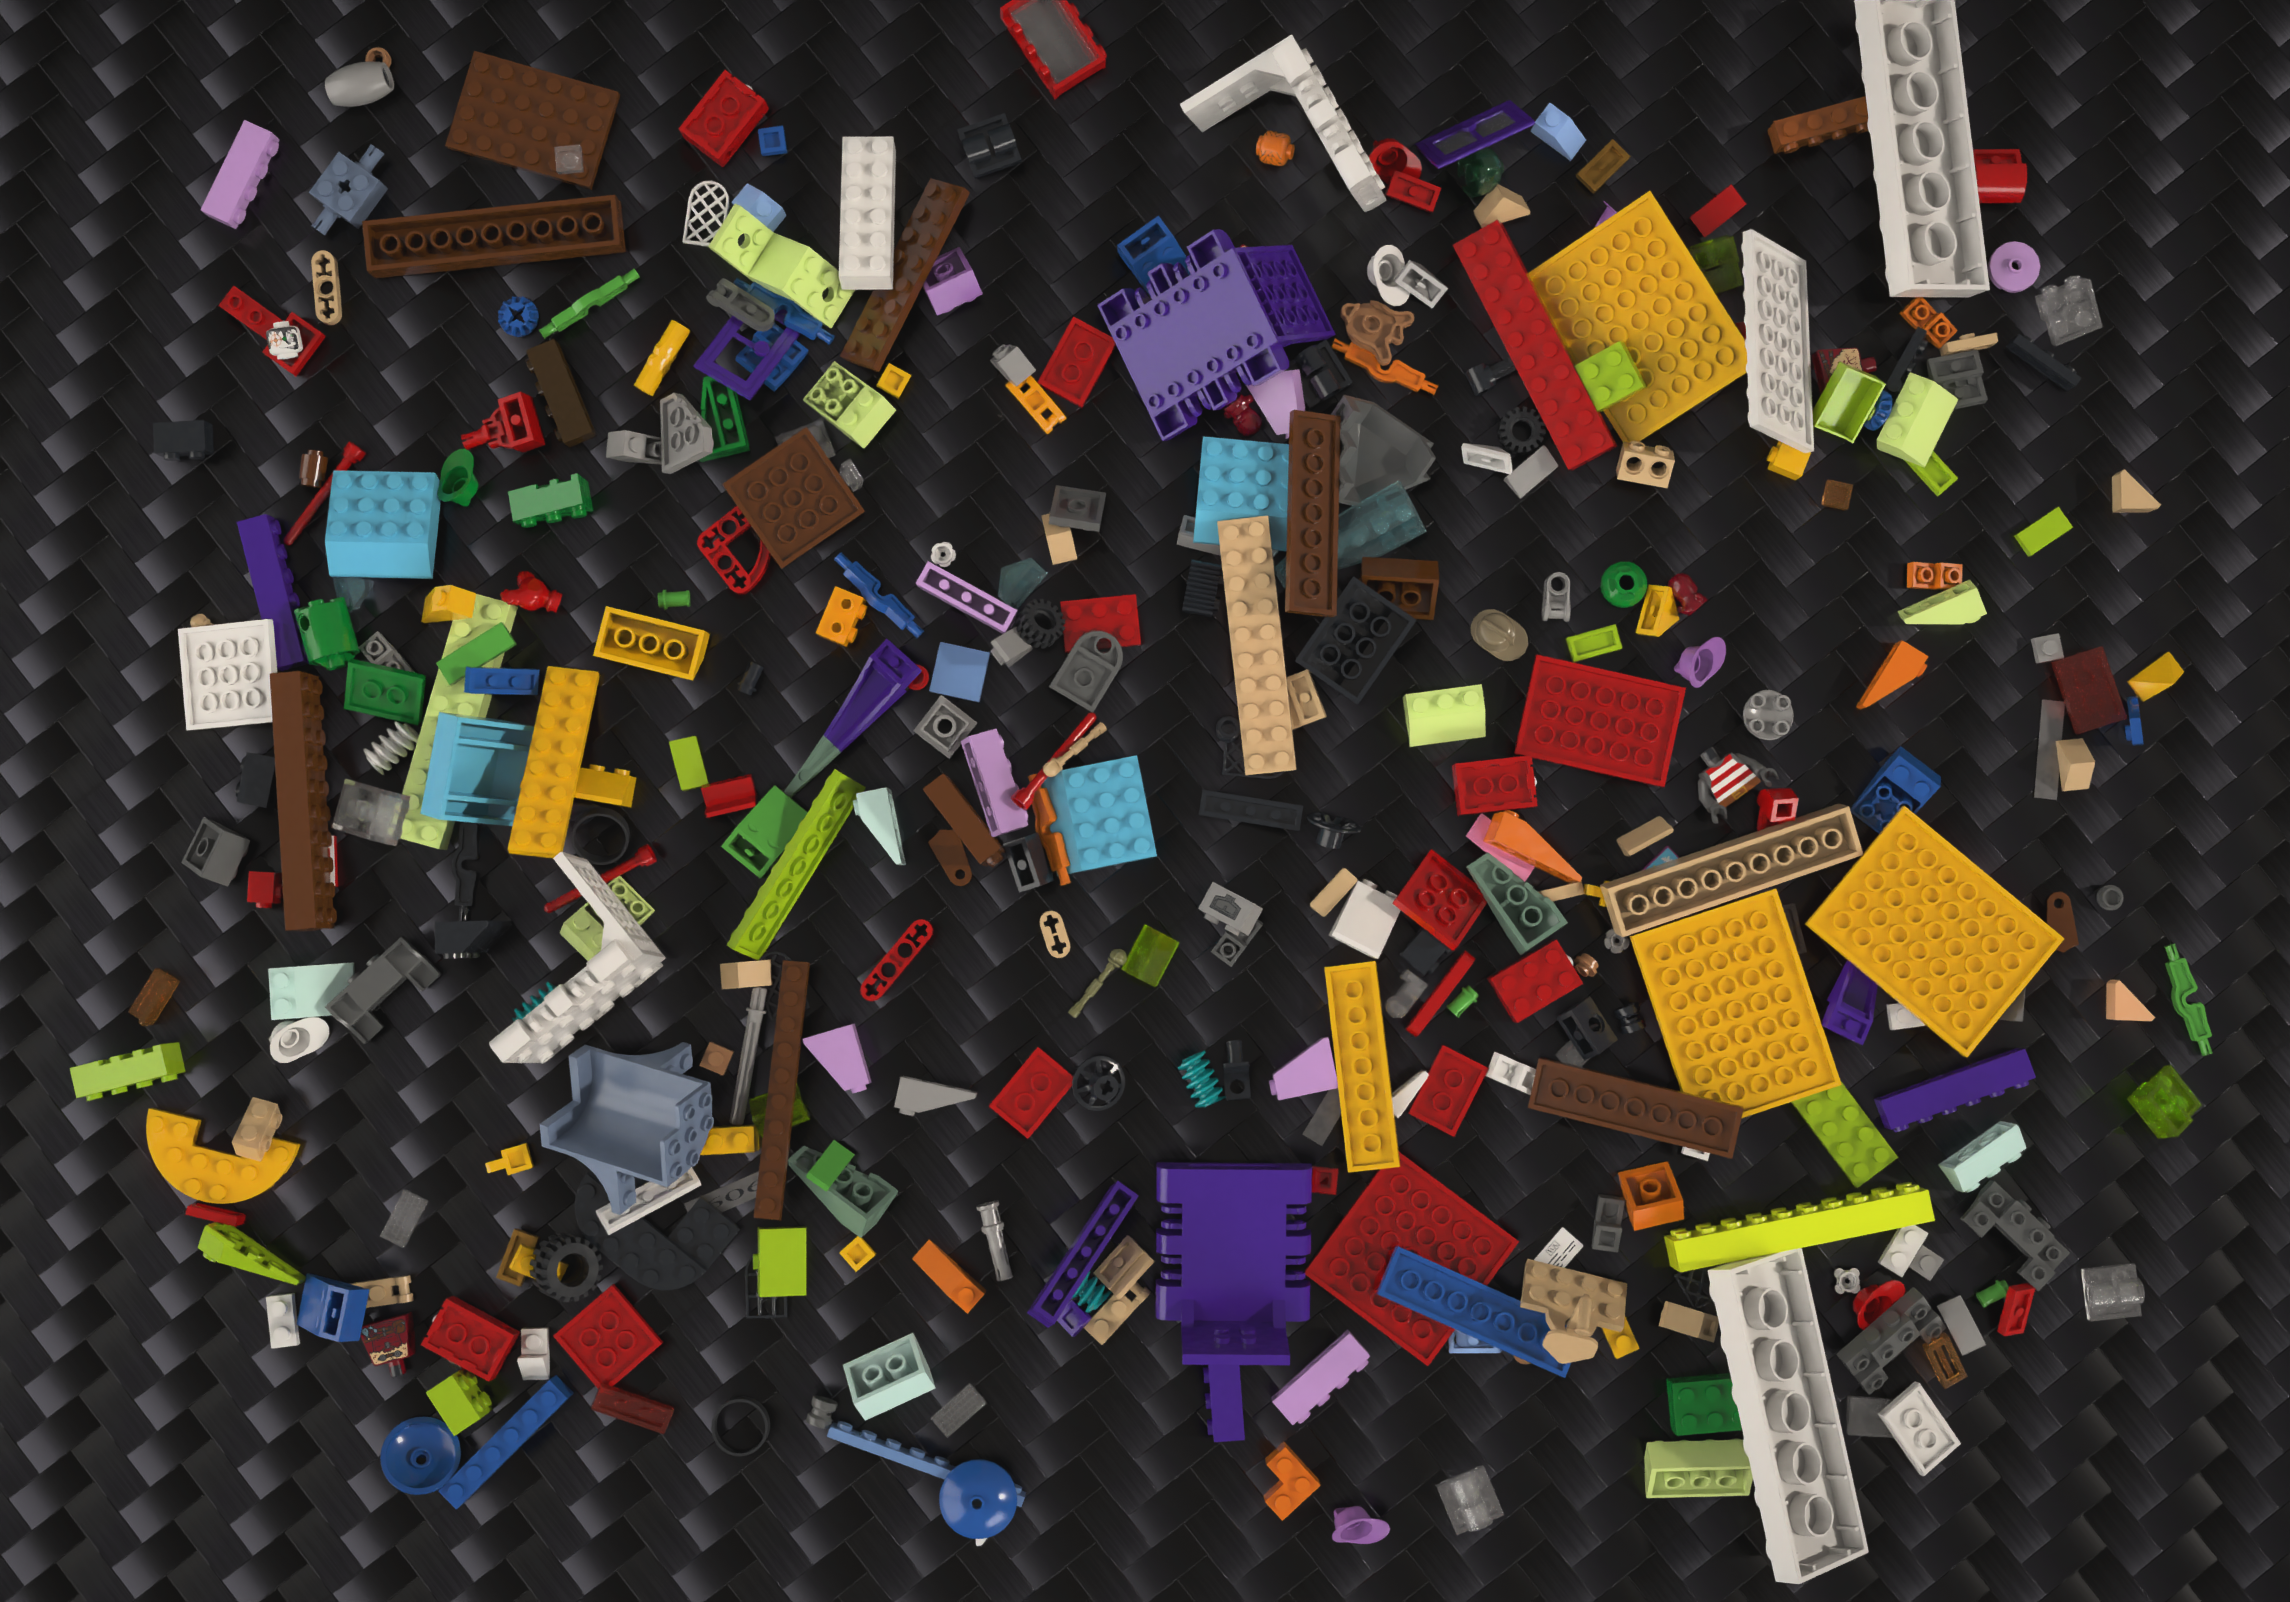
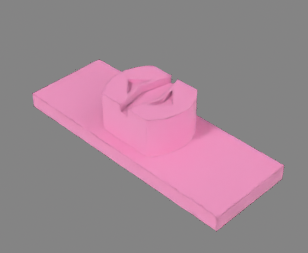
M1483 813L1480 814L1466 837L1484 852L1491 854L1511 869L1516 876L1525 882L1535 866L1484 842L1483 840L1491 820Z

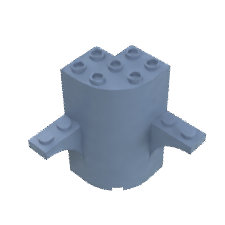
M682 1042L668 1050L646 1055H621L584 1045L569 1055L573 1101L540 1123L542 1147L572 1156L586 1165L603 1185L613 1213L621 1215L636 1203L634 1177L668 1187L699 1161L700 1153L706 1143L709 1131L713 1127L714 1118L712 1117L710 1082L683 1074L693 1067L691 1044Z

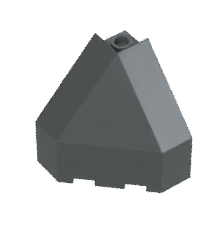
M1343 395L1331 414L1341 416L1339 503L1365 508L1430 480L1427 470L1436 459L1431 451L1434 443L1376 403Z

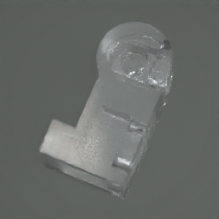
M1405 969L1400 976L1405 981L1395 995L1390 996L1385 1002L1387 1014L1394 1018H1400L1407 1014L1428 986V984L1408 969Z

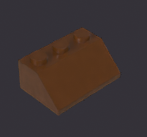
M1362 557L1359 581L1413 618L1434 620L1439 585L1438 561Z

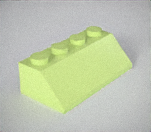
M1735 1438L1731 1440L1707 1439L1704 1441L1647 1442L1644 1456L1646 1498L1749 1496L1753 1476L1749 1458L1744 1451L1743 1440Z

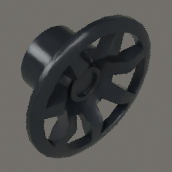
M1311 812L1307 814V819L1319 826L1316 843L1331 849H1340L1344 833H1358L1361 831V827L1353 820L1345 817V822L1341 824L1343 818L1341 816H1336L1334 821H1331L1329 815L1324 812Z
M1094 1056L1086 1059L1076 1069L1072 1079V1090L1076 1100L1083 1107L1093 1111H1102L1112 1107L1121 1098L1125 1088V1075L1121 1066L1115 1060L1106 1056ZM1100 1061H1107L1113 1066L1106 1072H1103ZM1092 1062H1095L1094 1075L1083 1070ZM1116 1070L1120 1077V1084L1112 1076ZM1081 1073L1089 1080V1084L1077 1088V1080ZM1091 1092L1088 1103L1081 1099L1079 1093ZM1097 1098L1106 1102L1104 1105L1093 1106Z

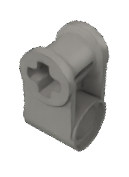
M1556 572L1548 576L1544 581L1542 620L1563 619L1565 622H1569L1571 610L1570 579L1566 574ZM1553 578H1559L1562 581L1563 587L1561 591H1555L1551 587V580Z

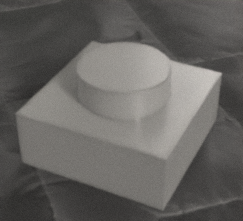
M2059 633L2031 639L2036 664L2064 658Z
M1921 1245L1909 1268L1931 1281L1944 1259Z

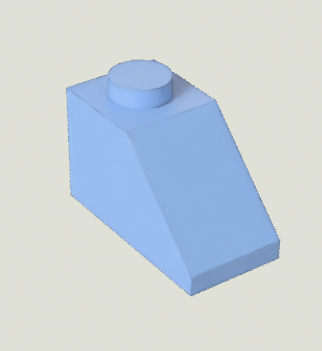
M1551 103L1547 105L1530 131L1570 161L1586 141L1572 119Z
M748 183L731 202L733 205L738 204L772 232L786 217L783 208L764 192Z

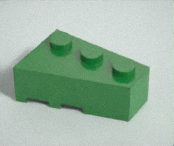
M709 376L704 377L701 416L712 428L714 446L712 449L713 453L699 459L700 462L750 451L737 393Z
M578 473L571 475V480L559 482V479H553L547 485L538 486L534 484L508 491L513 522L521 525L522 528L536 526L537 522L544 520L547 523L562 521L561 517L565 516L582 518L587 516V512L593 511L588 481Z

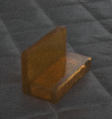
M155 968L128 1012L139 1018L138 1023L142 1026L154 1025L180 981L160 968Z

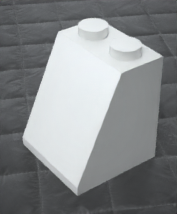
M1363 879L1362 882L1357 881L1353 886L1329 936L1374 959H1378L1401 910L1392 904L1397 897L1396 894L1387 890L1383 894L1375 890L1377 888L1376 884Z

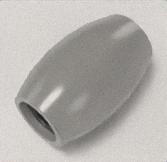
M367 61L347 65L336 70L325 79V88L333 105L353 107L369 104L383 98L394 89V81L390 69L384 62Z

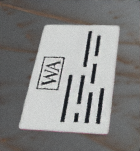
M1562 1227L1534 1260L1565 1268L1580 1251L1583 1244Z

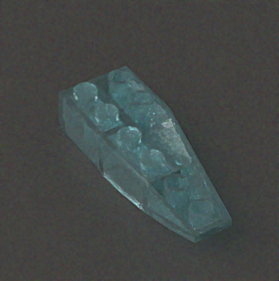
M1400 480L1339 514L1338 570L1361 563L1362 557L1383 556L1427 532ZM1285 557L1274 567L1275 574L1283 588H1286Z

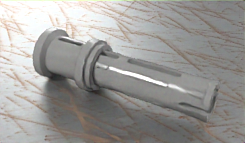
M991 1201L980 1204L976 1208L981 1214L983 1222L982 1232L987 1235L996 1279L997 1281H1003L1012 1278L1013 1275L1003 1239L1002 1230L1004 1229V1222L1000 1221L997 1208L999 1201Z

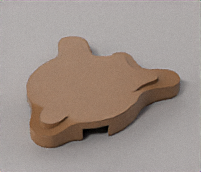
M1370 300V303L1363 304L1346 303L1340 311L1350 340L1360 348L1372 352L1378 363L1382 366L1388 365L1392 359L1389 344H1402L1404 339L1403 329L1411 326L1414 322V314L1412 312L1394 311L1385 304Z

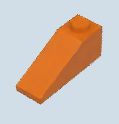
M1903 640L1896 642L1856 707L1858 709L1866 708L1913 680L1916 676L1919 678L1927 667L1925 661L1928 656Z
M930 1239L912 1258L943 1292L967 1314L986 1292L983 1286Z

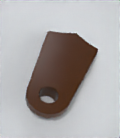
M953 829L939 830L928 843L950 881L956 886H964L970 882L972 871L962 841ZM963 870L965 872V877L963 879H957V871Z
M2053 892L2046 901V924L2064 938L2056 950L2065 952L2079 945L2069 896L2063 892ZM2059 898L2061 906L2056 908L2054 901Z

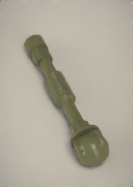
M1114 949L1110 953V958L1108 957L1109 963L1106 965V968L1088 986L1080 1001L1068 1011L1070 1015L1077 1018L1085 1003L1097 993L1109 973L1115 967L1120 968L1121 965L1126 963L1127 955L1124 950Z

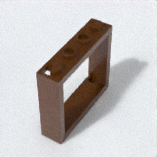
M941 774L923 788L924 792L979 864L985 867L988 865L994 867L1004 859L1002 854L1005 853V849L996 837L991 836L987 825L947 775Z

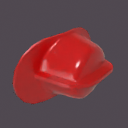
M1386 138L1379 142L1377 140L1374 141V147L1369 155V159L1380 179L1389 184L1394 170L1419 179L1422 166L1420 160L1413 152L1392 138Z
M1891 1280L1880 1286L1870 1285L1858 1292L1853 1301V1310L1858 1316L1857 1323L1862 1330H1865L1904 1296V1284L1897 1280Z

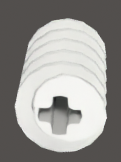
M397 721L394 722L397 731H393L390 728L386 729L389 734L388 738L379 735L382 744L379 745L371 742L374 751L366 748L363 749L367 760L382 775H384L383 769H392L390 762L394 764L399 763L398 755L402 757L407 756L405 748L409 750L415 749L413 741L417 743L419 735L406 722L403 725Z

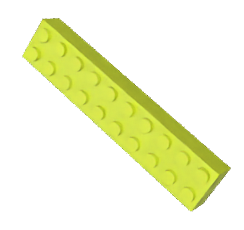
M1911 1182L1897 1184V1189L1887 1190L1886 1187L1872 1189L1871 1194L1868 1195L1856 1192L1847 1194L1846 1199L1837 1200L1836 1197L1822 1199L1821 1204L1811 1205L1810 1202L1797 1204L1794 1210L1776 1208L1772 1209L1769 1215L1761 1216V1213H1752L1745 1215L1746 1219L1736 1221V1218H1727L1721 1220L1720 1225L1711 1226V1223L1696 1225L1695 1230L1686 1231V1228L1673 1229L1670 1231V1235L1664 1236L1669 1263L1677 1271L1685 1272L1935 1221L1929 1190L1921 1188L1919 1185H1912Z

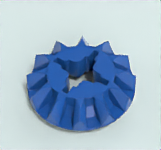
M512 296L511 299L503 301V305L498 310V322L501 328L511 336H526L538 324L539 314L535 304L523 296ZM511 310L523 311L521 316L525 323L517 319L513 322L514 316Z
M1881 392L1874 405L1876 410L1869 421L1866 420L1863 425L1867 429L1874 431L1881 427L1888 419L1892 410V396L1889 392Z

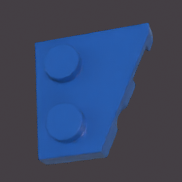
M2138 696L2127 697L2130 724L2125 725L2126 740L2132 741L2133 746L2144 745Z

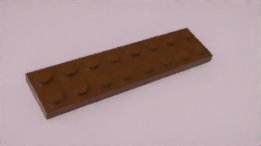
M930 178L894 249L893 289L873 290L840 355L841 358L877 372L880 371L970 194L967 189Z
M1292 410L1290 412L1285 612L1323 617L1337 616L1341 416L1301 410Z
M1542 1057L1538 1059L1528 1105L1530 1109L1731 1159L1733 1158L1744 1110L1743 1106Z

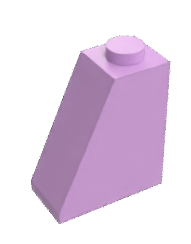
M1300 369L1283 371L1259 386H1253V384L1246 385L1276 435L1285 434L1286 439L1289 438L1290 412L1292 410L1305 411Z
M855 1023L803 1039L804 1045L844 1091L851 1089L852 1094L866 1090V1084L872 1082Z
M1327 1036L1321 1037L1272 1073L1273 1080H1269L1271 1094L1277 1095L1278 1100L1338 1088L1329 1038Z

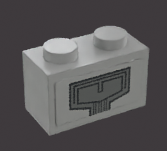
M1212 882L1198 908L1206 913L1205 919L1218 925L1219 921L1227 924L1225 929L1237 936L1240 932L1249 936L1263 910L1256 904Z

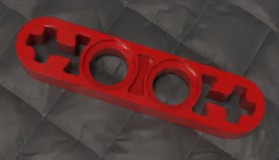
M923 919L914 921L861 985L860 991L864 999L875 1001L885 994L932 937L933 926L929 921ZM925 924L927 925L926 932L928 934L926 937L923 935L919 936L916 941L921 944L917 947L913 941L906 937L908 934L914 937L917 933L915 927ZM902 943H908L912 947V954L907 958L901 957L898 953V948ZM890 962L895 965L896 973L892 977H886L882 974V966L885 963ZM877 973L882 980L888 983L886 986L880 983L876 989L879 992L878 995L872 994L869 996L866 986L867 984L873 985L878 979L874 978V975Z
M1466 950L1459 956L1405 1029L1414 1037H1417L1471 967L1476 959Z

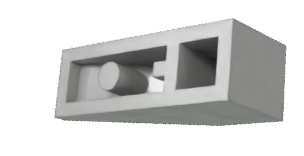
M901 1076L894 1107L900 1108L899 1113L914 1116L915 1112L920 1113L975 1099L977 1092Z

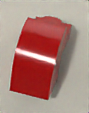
M1791 788L1762 789L1757 797V803L1760 806L1757 822L1758 831L1786 821H1795L1799 798Z

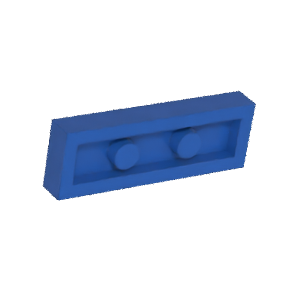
M466 667L464 692L471 694L538 695L540 670L530 668Z

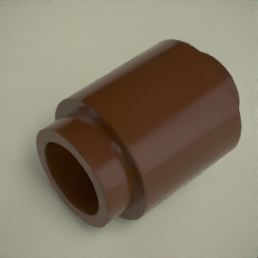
M308 450L307 454H302L299 472L301 485L315 488L322 487V482H325L328 458L323 457V452Z

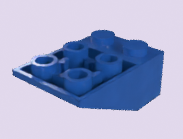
M1159 216L1117 245L1118 254L1149 296L1146 285L1150 278L1147 272L1161 263L1175 265L1179 262L1184 266L1188 275H1191L1185 262L1186 255Z
M1900 746L1877 772L1852 805L1850 811L1880 834L1902 806H1906L1916 814L1941 787V776Z
M307 1273L297 1325L319 1337L337 1342L359 1341L370 1289Z

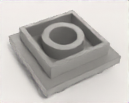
M941 695L913 731L950 759L961 745V741L977 725V722ZM942 720H949L952 723V730L947 734H942L938 730V725Z

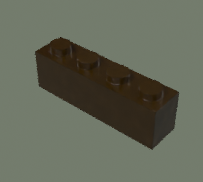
M552 339L526 350L529 357L525 359L530 372L536 374L538 381L535 382L538 393L541 397L545 396L548 404L544 407L550 420H555L557 428L554 429L558 441L560 443L564 442L570 448L597 437L560 344L555 339Z

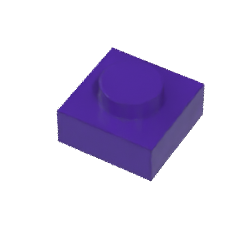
M1071 1300L1057 1321L1072 1337H1075L1092 1317L1085 1312L1082 1306L1078 1305L1076 1300Z

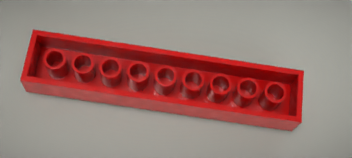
M1497 219L1455 243L1453 247L1568 470L1573 471L1616 448L1617 444L1600 411L1596 410L1574 367L1575 363L1503 223Z

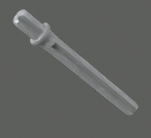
M763 987L753 988L750 1007L746 1008V1011H748L747 1024L729 1120L733 1125H743L761 1023L763 1014L767 1012L764 1010L767 989Z

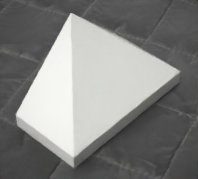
M1462 444L1464 464L1511 475L1513 471L1511 456L1502 448Z

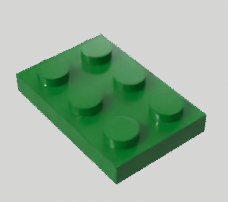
M351 659L348 662L344 709L419 725L422 722L426 675Z

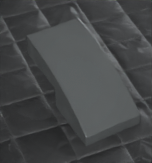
M1598 1194L1592 1249L1618 1252L1622 1233L1621 1221L1625 1205L1624 1197Z

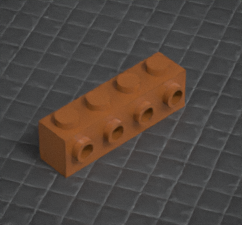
M1866 96L1774 121L1768 129L1774 154L1780 152L1791 153L1802 146L1808 145L1813 147L1823 143L1824 140L1831 138L1838 140L1853 132L1860 134L1869 131L1867 126Z

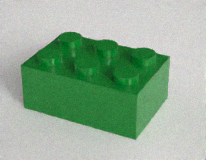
M1730 1373L1666 1379L1671 1430L1677 1436L1742 1430L1738 1407L1732 1397L1733 1385Z

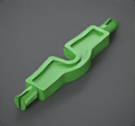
M633 268V270L622 277L619 275L600 288L587 293L572 306L553 317L551 323L539 329L540 333L546 339V337L557 330L559 332L588 315V309L591 306H602L628 288L627 285L640 278L639 274Z
M2176 944L2166 945L2164 948L2169 962H2166L2165 966L2173 986L2171 991L2173 1006L2177 1013L2184 1018L2191 1040L2198 1042L2201 1055L2212 1054L2213 1051L2208 1041L2212 1033L2208 1025L2205 1007L2201 1002L2191 1004L2186 1002V997L2197 991V984L2189 970L2186 959L2179 957Z

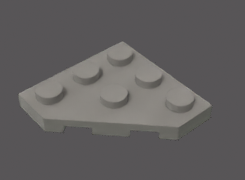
M672 393L661 399L662 472L672 474L713 453L714 441L712 439V428L682 394Z

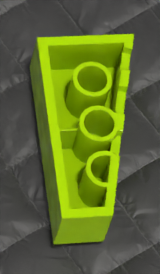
M179 1042L159 1044L151 1048L133 1051L132 1054L110 1057L108 1060H99L70 1068L76 1098L86 1097L87 1101L103 1098L102 1093L111 1091L112 1095L127 1092V1086L135 1084L137 1089L153 1085L152 1080L161 1078L162 1083L178 1079L177 1074L186 1072Z

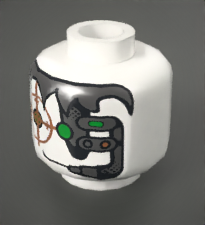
M289 321L273 323L274 328L266 332L270 354L277 356L278 360L298 357V353L303 350L299 328L289 326Z

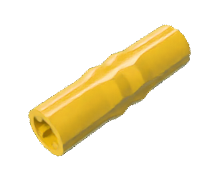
M671 320L634 383L636 388L650 396L654 395L690 333L689 329Z

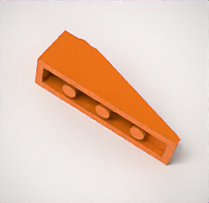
M1510 810L1494 813L1483 840L1484 842L1567 883L1581 882L1582 877L1527 822L1519 819L1517 813Z

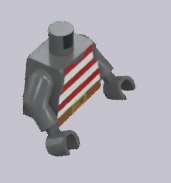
M1710 747L1700 754L1708 768L1699 773L1698 796L1706 810L1711 813L1713 823H1718L1717 814H1722L1727 819L1726 807L1761 782L1759 778L1763 779L1767 787L1772 786L1771 782L1767 780L1768 777L1774 776L1776 779H1779L1774 769H1767L1758 761L1740 753L1733 754L1731 752L1720 758L1714 748Z

